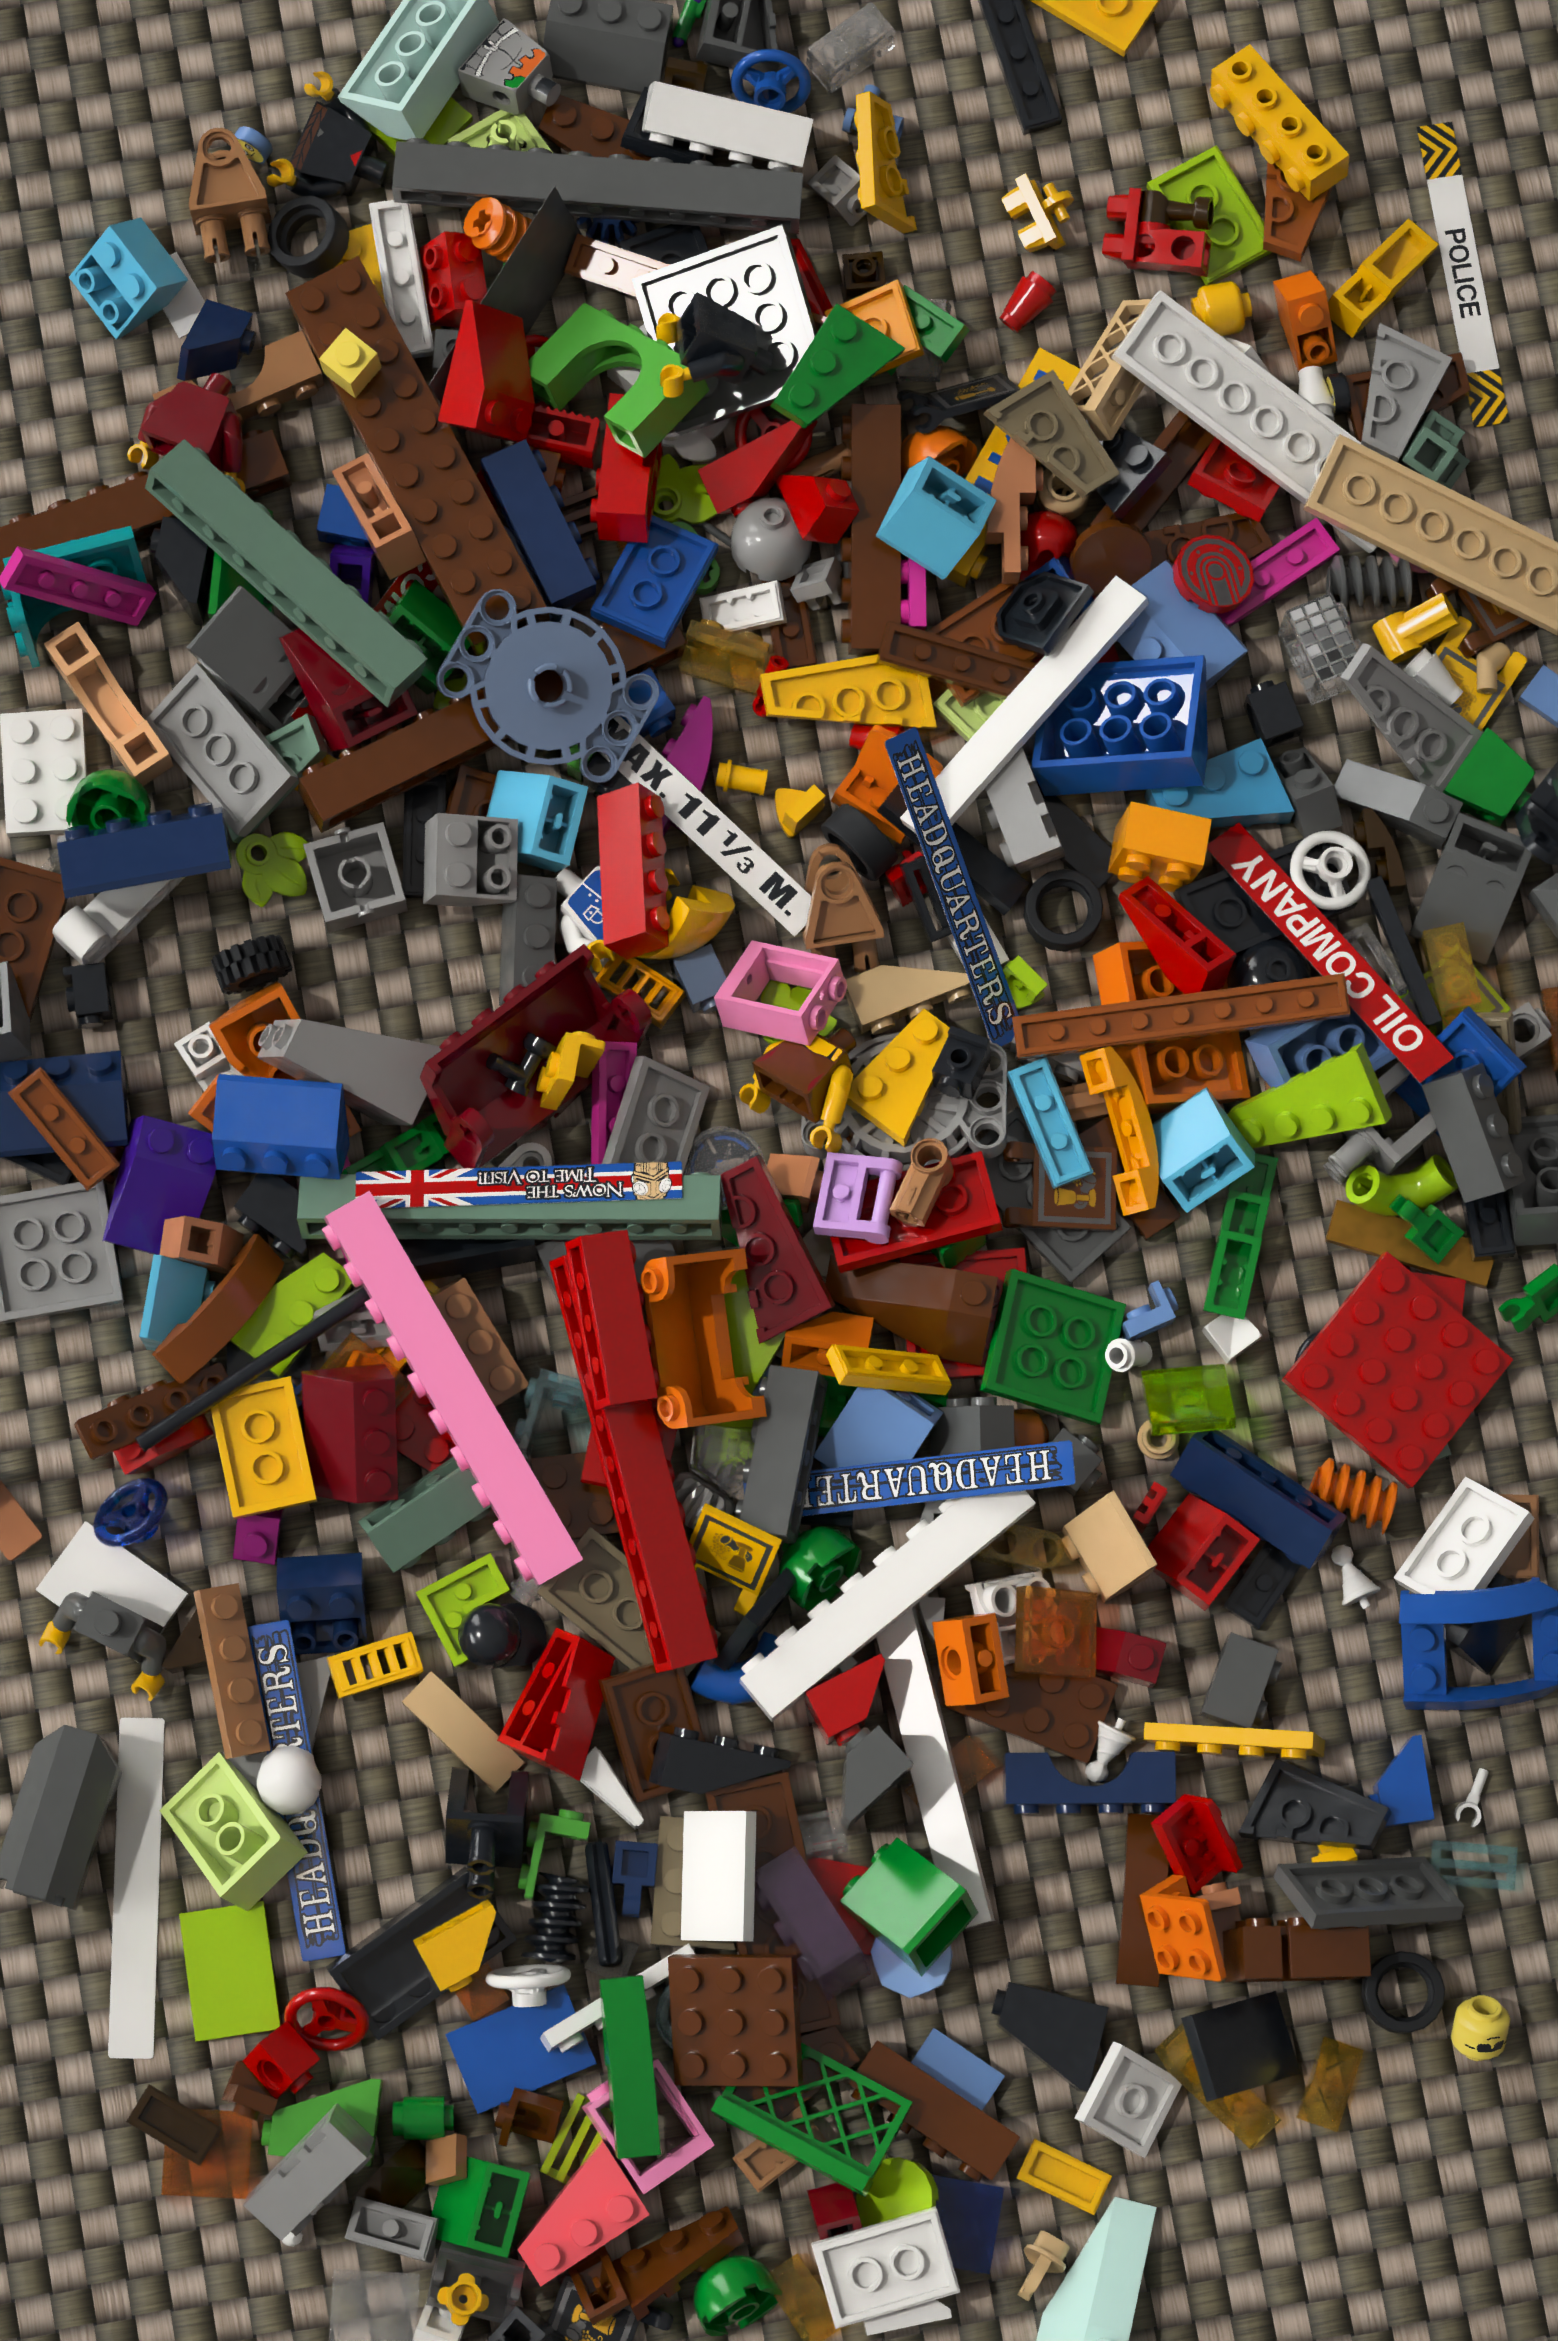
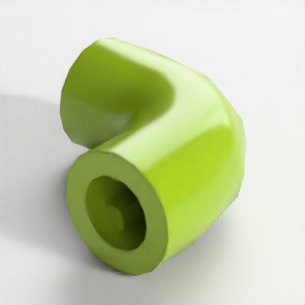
M1435 1154L1418 1167L1398 1175H1388L1375 1167L1363 1165L1350 1174L1346 1182L1345 1191L1347 1198L1352 1203L1366 1211L1381 1216H1398L1389 1206L1399 1194L1406 1200L1414 1203L1420 1210H1424L1430 1204L1433 1205L1443 1200L1459 1187L1451 1166L1441 1156Z

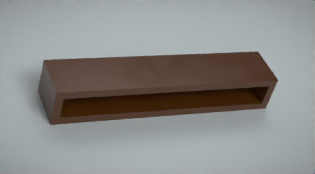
M852 404L848 416H842L841 440H848V456H842L841 480L848 481V486L860 511L848 527V537H842L841 562H848V578L841 579V603H848V619H841V643L848 644V655L879 654L887 622L892 621L901 624V553L876 537L901 485V405Z

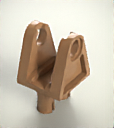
M225 128L208 130L202 135L198 144L189 198V207L195 233L202 236L204 260L207 263H217L215 246L218 247L220 262L230 259L231 255L225 231L239 228L242 229L245 255L257 256L255 240H258L261 256L271 251L266 224L272 222L266 190L237 137ZM215 140H224L231 147L230 151L219 150L208 154V149Z
M835 843L823 844L813 851L809 860L804 890L812 897L806 926L800 932L806 950L811 949L813 954L836 959L835 945L851 943L854 971L863 973L866 971V955L870 969L880 966L876 939L884 938V929L876 908L848 852L842 846ZM827 855H836L842 861L831 862L819 868L821 861L824 859L823 857ZM839 871L835 875L828 876L832 872Z

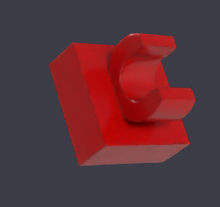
M907 850L901 852L904 860L894 867L891 866L885 872L894 897L902 907L913 900L899 865L905 862L909 863L914 861L915 858L923 856L919 850L914 854ZM917 869L913 872L923 895L927 891Z

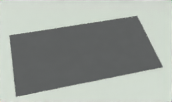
M555 186L480 303L521 317L523 319L525 336L564 277V270L577 234L582 235ZM455 344L429 384L440 404H442ZM456 427L463 437L467 430Z

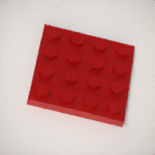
M1387 1251L1382 1253L1281 1381L1409 1489L1414 1487L1514 1359Z

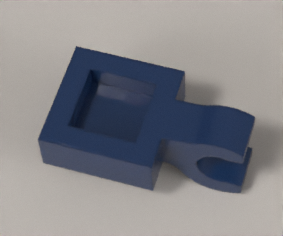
M615 1841L612 1883L613 1885L625 1886L622 1917L639 1918L642 1887L655 1888L658 1844Z

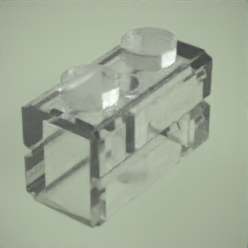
M870 2L807 48L806 64L831 94L876 61V57L881 58L892 50L895 44L896 32L877 7Z

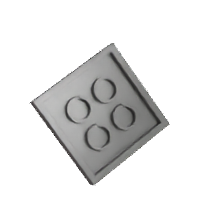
M104 1180L100 1181L89 1191L80 1182L0 1196V1324L124 1303L115 1244L102 1241L109 1215Z

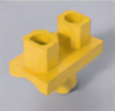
M1026 173L1016 178L1015 181L1018 187L1011 190L1001 200L1010 217L1014 220L1029 211L1035 220L1032 224L1018 231L1025 249L1031 253L1048 245L1055 250L1066 245L1052 214L1056 215L1060 224L1070 219L1066 207L1074 201L1071 192L1068 190L1058 192L1053 182L1048 183L1043 187L1047 199H1044L1036 181L1030 180Z

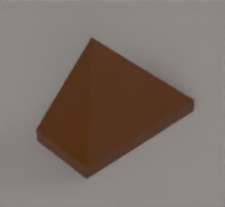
M605 2246L600 2247L568 2268L592 2325L600 2326L631 2304Z

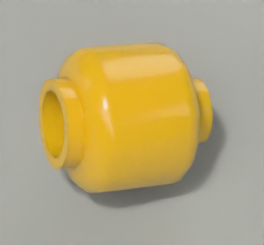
M1233 281L1201 286L1198 289L1197 297L1191 298L1192 314L1220 336L1242 332L1245 326V318L1252 316L1249 293H1241L1239 286Z

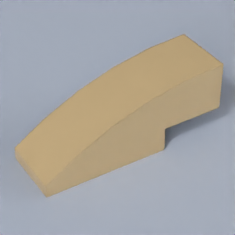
M432 1671L402 1701L403 1705L495 1794L511 1778L512 1770L518 1771L525 1763L511 1748L497 1741L499 1736Z

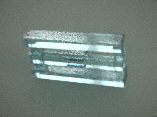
M1432 1840L1430 1864L1439 1875L1440 1867L1507 1873L1506 1881L1449 1875L1440 1876L1447 1885L1514 1891L1518 1848ZM1441 1850L1508 1856L1507 1864L1441 1858Z

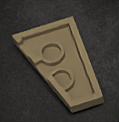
M1054 370L983 413L984 416L1082 498L1120 474Z

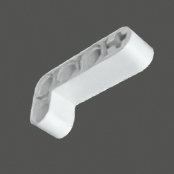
M185 877L100 892L84 909L75 906L64 914L53 928L52 933L56 941L81 965L99 963Z

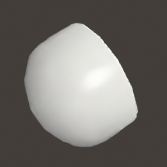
M294 1745L275 1748L262 1761L257 1775V1790L261 1800L268 1808L282 1815L303 1813L314 1805L321 1789L322 1777L315 1764L314 1756L309 1751Z

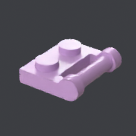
M827 1152L813 1223L815 1234L866 1239L875 1244H886L889 1242L891 1231L890 1226H888L890 1207L896 1180L901 1178L902 1162L893 1158ZM868 1175H876L880 1178L872 1220H860Z

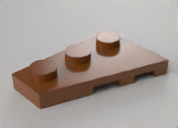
M1267 162L1263 249L1301 262L1333 186L1309 202L1300 191L1295 192L1291 189L1285 180L1283 171L1275 163L1270 164Z

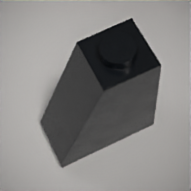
M1012 1982L1006 1984L1005 1991L997 1989L991 2014L998 2015L996 2025L1077 2091L1088 2092L1109 2007Z

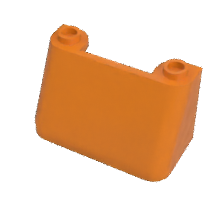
M745 1248L656 1258L649 1260L644 1266L641 1274V1286L644 1293L647 1324L651 1332L652 1362L659 1376L657 1411L659 1417L669 1428L679 1429L767 1417L764 1395L753 1396L746 1390L744 1385H749L748 1376L735 1378L724 1294L737 1292L736 1284H731L732 1278L736 1272L748 1269Z

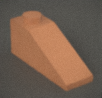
M368 453L332 471L334 478L390 580L427 561L410 524Z

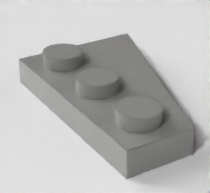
M1379 323L1361 445L1398 463L1444 378L1452 358Z

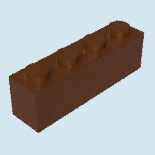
M878 2040L874 2043L856 2071L912 2101L913 2106L900 2130L908 2135L910 2130L914 2129L926 2137L922 2143L924 2147L944 2159L948 2152L960 2160L962 2163L958 2169L978 2183H980L983 2177L989 2181L993 2180L1020 2139V2136ZM850 2080L847 2085L855 2089L851 2097L856 2101L861 2100L857 2083ZM863 2087L866 2098L877 2095L876 2093ZM887 2099L868 2104L870 2110L877 2104L889 2112L890 2115L886 2119L889 2123L893 2121L900 2106Z

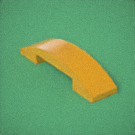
M1111 1046L1081 1054L1079 1057L1090 1095L1103 1092L1125 1171L1124 1173L1112 1176L1123 1216L1153 1209L1156 1206L1159 1185L1158 1151L1152 1121L1142 1093L1128 1067Z

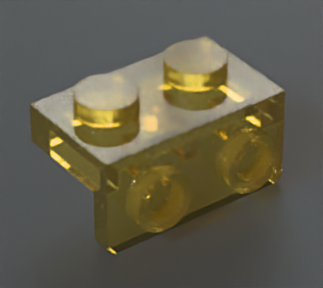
M702 619L701 622L691 620L686 633L687 644L679 665V671L683 674L751 695L757 694L760 685L759 676L764 673L770 644L763 642L764 639L761 636L752 632L742 631L740 634L724 630L722 624L713 620Z

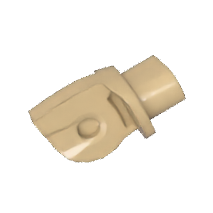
M1040 2231L1033 2245L1027 2244L1024 2248L1025 2255L1033 2266L1017 2295L1029 2301L1046 2272L1063 2273L1066 2268V2264L1063 2261L1070 2250V2246L1048 2232Z

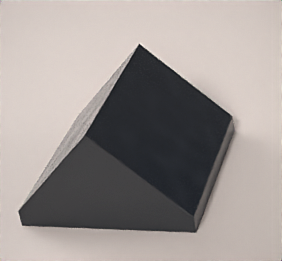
M1496 1573L1486 1589L1514 1584L1507 1577ZM1530 1614L1487 1622L1445 1624L1446 1647L1485 1675H1488Z

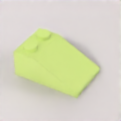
M220 1752L159 1810L218 1895L246 1911H249L308 1853L283 1818L264 1804L259 1792Z

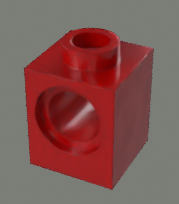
M285 2021L259 2042L242 2062L275 2099H278L289 2089L294 2095L303 2089L314 2078L309 2071L320 2061V2057L291 2024Z

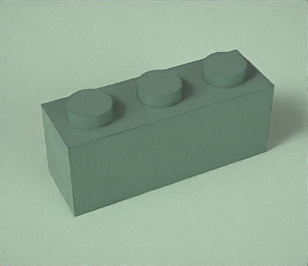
M452 1457L399 1493L398 1500L387 1501L359 1520L358 1523L394 1573L399 1569L404 1570L416 1564L420 1560L421 1554L432 1546H439L450 1541L455 1536L456 1530L467 1522H475L485 1517L490 1512L491 1506L489 1505L483 1509L471 1486L477 1483L468 1468L462 1472Z

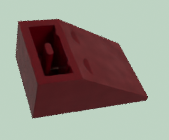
M300 628L279 638L330 751L350 748L418 714L408 690L387 708Z

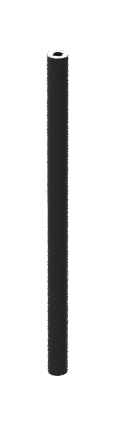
M364 1287L137 1436L135 1440L144 1452L363 1308L365 1306L364 1302L370 1299Z

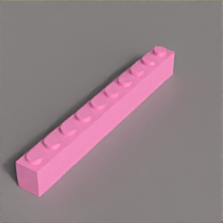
M371 1192L364 1193L326 1215L324 1220L328 1226L322 1228L323 1234L334 1251L341 1247L349 1263L343 1265V1268L354 1287L356 1288L362 1284L370 1299L364 1302L367 1310L376 1324L384 1321L392 1336L385 1339L397 1361L405 1358L413 1371V1373L407 1376L411 1386L419 1398L427 1395L434 1410L428 1413L440 1435L445 1432L449 1433L456 1445L450 1449L454 1460L462 1472L468 1468L477 1482L471 1488L483 1509L490 1505L498 1520L492 1524L503 1544L507 1545L512 1542L520 1557L515 1559L514 1563L524 1580L528 1582L533 1579L536 1585H541L582 1561L583 1557Z

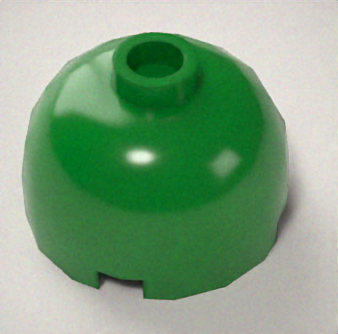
M99 770L83 778L75 788L67 805L66 820L68 825L70 826L72 823L73 827L89 825L90 831L106 828L105 822L118 818L128 817L131 823L147 821V814L151 813V801L144 786L134 776L122 770Z
M829 1527L810 1528L802 1533L799 1532L795 1544H783V1554L779 1562L778 1576L786 1567L791 1570L797 1582L788 1595L802 1609L805 1608L807 1611H811L823 1600L827 1599L830 1601L841 1591L835 1584L843 1575L849 1579L853 1576L861 1561L862 1551L850 1538L837 1529Z
M727 2254L708 2268L698 2279L694 2288V2308L706 2334L709 2336H723L728 2334L725 2326L738 2321L740 2329H743L764 2317L778 2304L775 2294L782 2296V2290L769 2269L755 2258L743 2255L729 2257Z

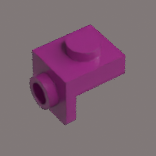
M285 1509L237 1519L233 1559L275 1565L281 1519Z

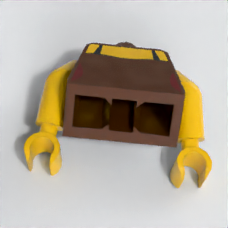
M839 1028L828 1039L817 1034L810 1046L785 1040L770 1044L765 1049L763 1055L752 1062L755 1070L752 1077L755 1081L753 1084L748 1083L740 1089L739 1097L742 1102L749 1105L751 1110L759 1114L764 1113L769 1108L771 1098L815 1124L821 1119L824 1120L823 1126L816 1127L811 1132L810 1141L814 1147L821 1150L825 1139L828 1137L825 1150L837 1153L841 1149L842 1138L834 1129L836 1124H841L854 1074L848 1054L857 1046L856 1041L850 1032L844 1028Z

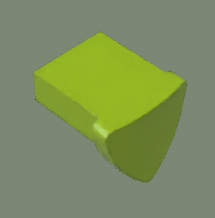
M1019 955L1013 961H1008L1003 968V972L1017 1010L1029 1007L1042 1000L1045 996L1043 991L1048 984Z

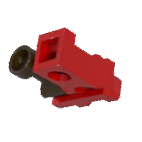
M1129 188V195L1109 196L1107 218L1109 221L1125 222L1124 234L1105 233L1102 254L1105 258L1124 262L1128 269L1140 270L1141 268L1154 271L1187 272L1193 276L1208 277L1212 241L1206 232L1173 230L1170 227L1171 221H1192L1195 228L1210 230L1214 216L1213 197L1199 196L1196 197L1194 204L1171 201L1160 191H1143L1142 188Z

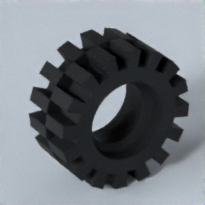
M280 935L260 936L252 941L251 939L246 940L243 944H235L230 946L231 949L222 950L219 952V955H215L211 960L221 991L228 995L233 992L234 994H239L244 990L246 992L252 991L258 986L260 988L267 985L266 983L278 981L279 977H285L288 975V972L293 970L284 941Z

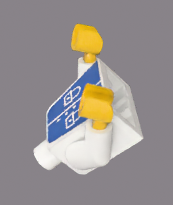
M596 866L584 880L566 867L556 876L557 891L566 898L560 908L559 929L568 953L571 954L581 945L585 944L594 955L591 964L593 970L600 972L610 959L612 961L615 960V952L605 947L603 941L600 866ZM665 868L668 886H679L680 882L673 871ZM669 889L666 892V901L672 898Z

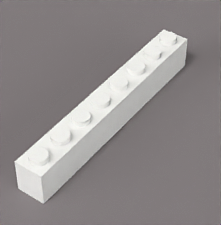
M1026 1490L947 1499L938 1507L942 1512L940 1516L930 1524L926 1519L917 1523L905 1534L909 1541L898 1550L891 1545L873 1560L877 1567L865 1577L860 1572L852 1576L840 1587L844 1594L832 1604L825 1599L807 1614L811 1621L799 1631L793 1625L774 1641L778 1648L764 1657L760 1652L750 1659L741 1668L745 1675L740 1678L739 1683L770 1721L773 1722L800 1700L806 1691L816 1687L1034 1508L1035 1501Z

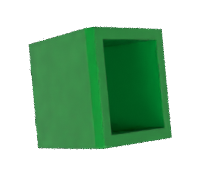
M897 1837L890 1845L886 1843L876 1851L871 1860V1867L862 1877L857 1875L849 1881L842 1894L844 1897L840 1902L848 1914L922 1977L975 1918L978 1911L965 1888Z

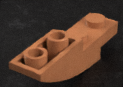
M1012 438L1007 443L996 470L990 496L996 499V502L986 521L985 544H1001L1002 584H1018L1021 571L1028 570V546H1021L1020 531H1027L1028 510L1027 506L1020 505H1033L1036 491H1043V466H1036V458Z

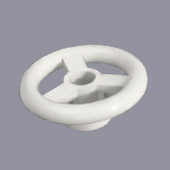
M1320 831L1307 836L1297 845L1290 862V875L1295 885L1316 907L1325 910H1339L1355 904L1365 894L1368 880L1371 878V866L1365 850L1356 840L1341 832ZM1322 843H1334L1344 847H1330L1323 852L1318 860L1306 856L1309 850ZM1354 856L1358 865L1359 876L1354 888L1346 894L1342 881L1352 870V857ZM1327 864H1334L1338 872L1333 873L1329 871ZM1302 870L1316 873L1324 882H1327L1332 898L1324 897L1314 892L1306 883Z
M517 1965L492 1970L486 1975L485 1980L491 1987L509 1989L512 1992L514 2007H537L547 2004V1995L544 1988L567 1982L571 1977V1972L567 1967L560 1965Z

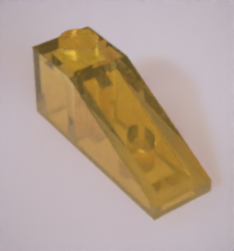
M1183 2023L1154 2050L1168 2072L1250 2150L1281 2121L1280 2117L1253 2089L1206 2102Z

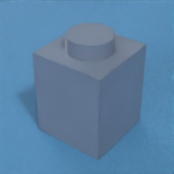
M706 945L674 959L673 970L681 988L685 991V997L692 1012L695 1013L703 1010L704 1014L718 1010L714 996L726 980V976L712 945Z

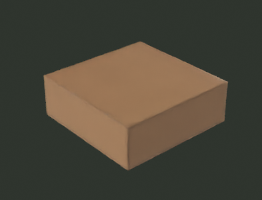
M455 2133L426 2142V2184L437 2187L467 2178V2136Z

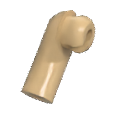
M1495 642L1487 646L1476 657L1478 693L1493 694L1497 692V672L1505 666L1511 656L1510 649L1502 642Z

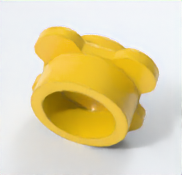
M469 2273L461 2274L456 2283L450 2287H442L437 2294L438 2302L447 2307L451 2313L452 2323L458 2326L465 2325L471 2315L477 2311L484 2312L489 2305L488 2296L481 2293L480 2288L475 2284V2277ZM462 2295L467 2297V2302L464 2304L459 2301V2297Z

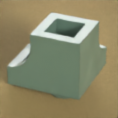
M1429 409L1416 428L1399 463L1451 489L1470 462L1469 459L1458 452L1459 449L1457 448L1465 431L1433 409Z

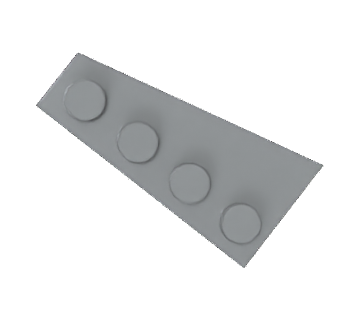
M1363 643L1340 678L1417 782L1428 785L1443 793L1483 732L1374 647Z

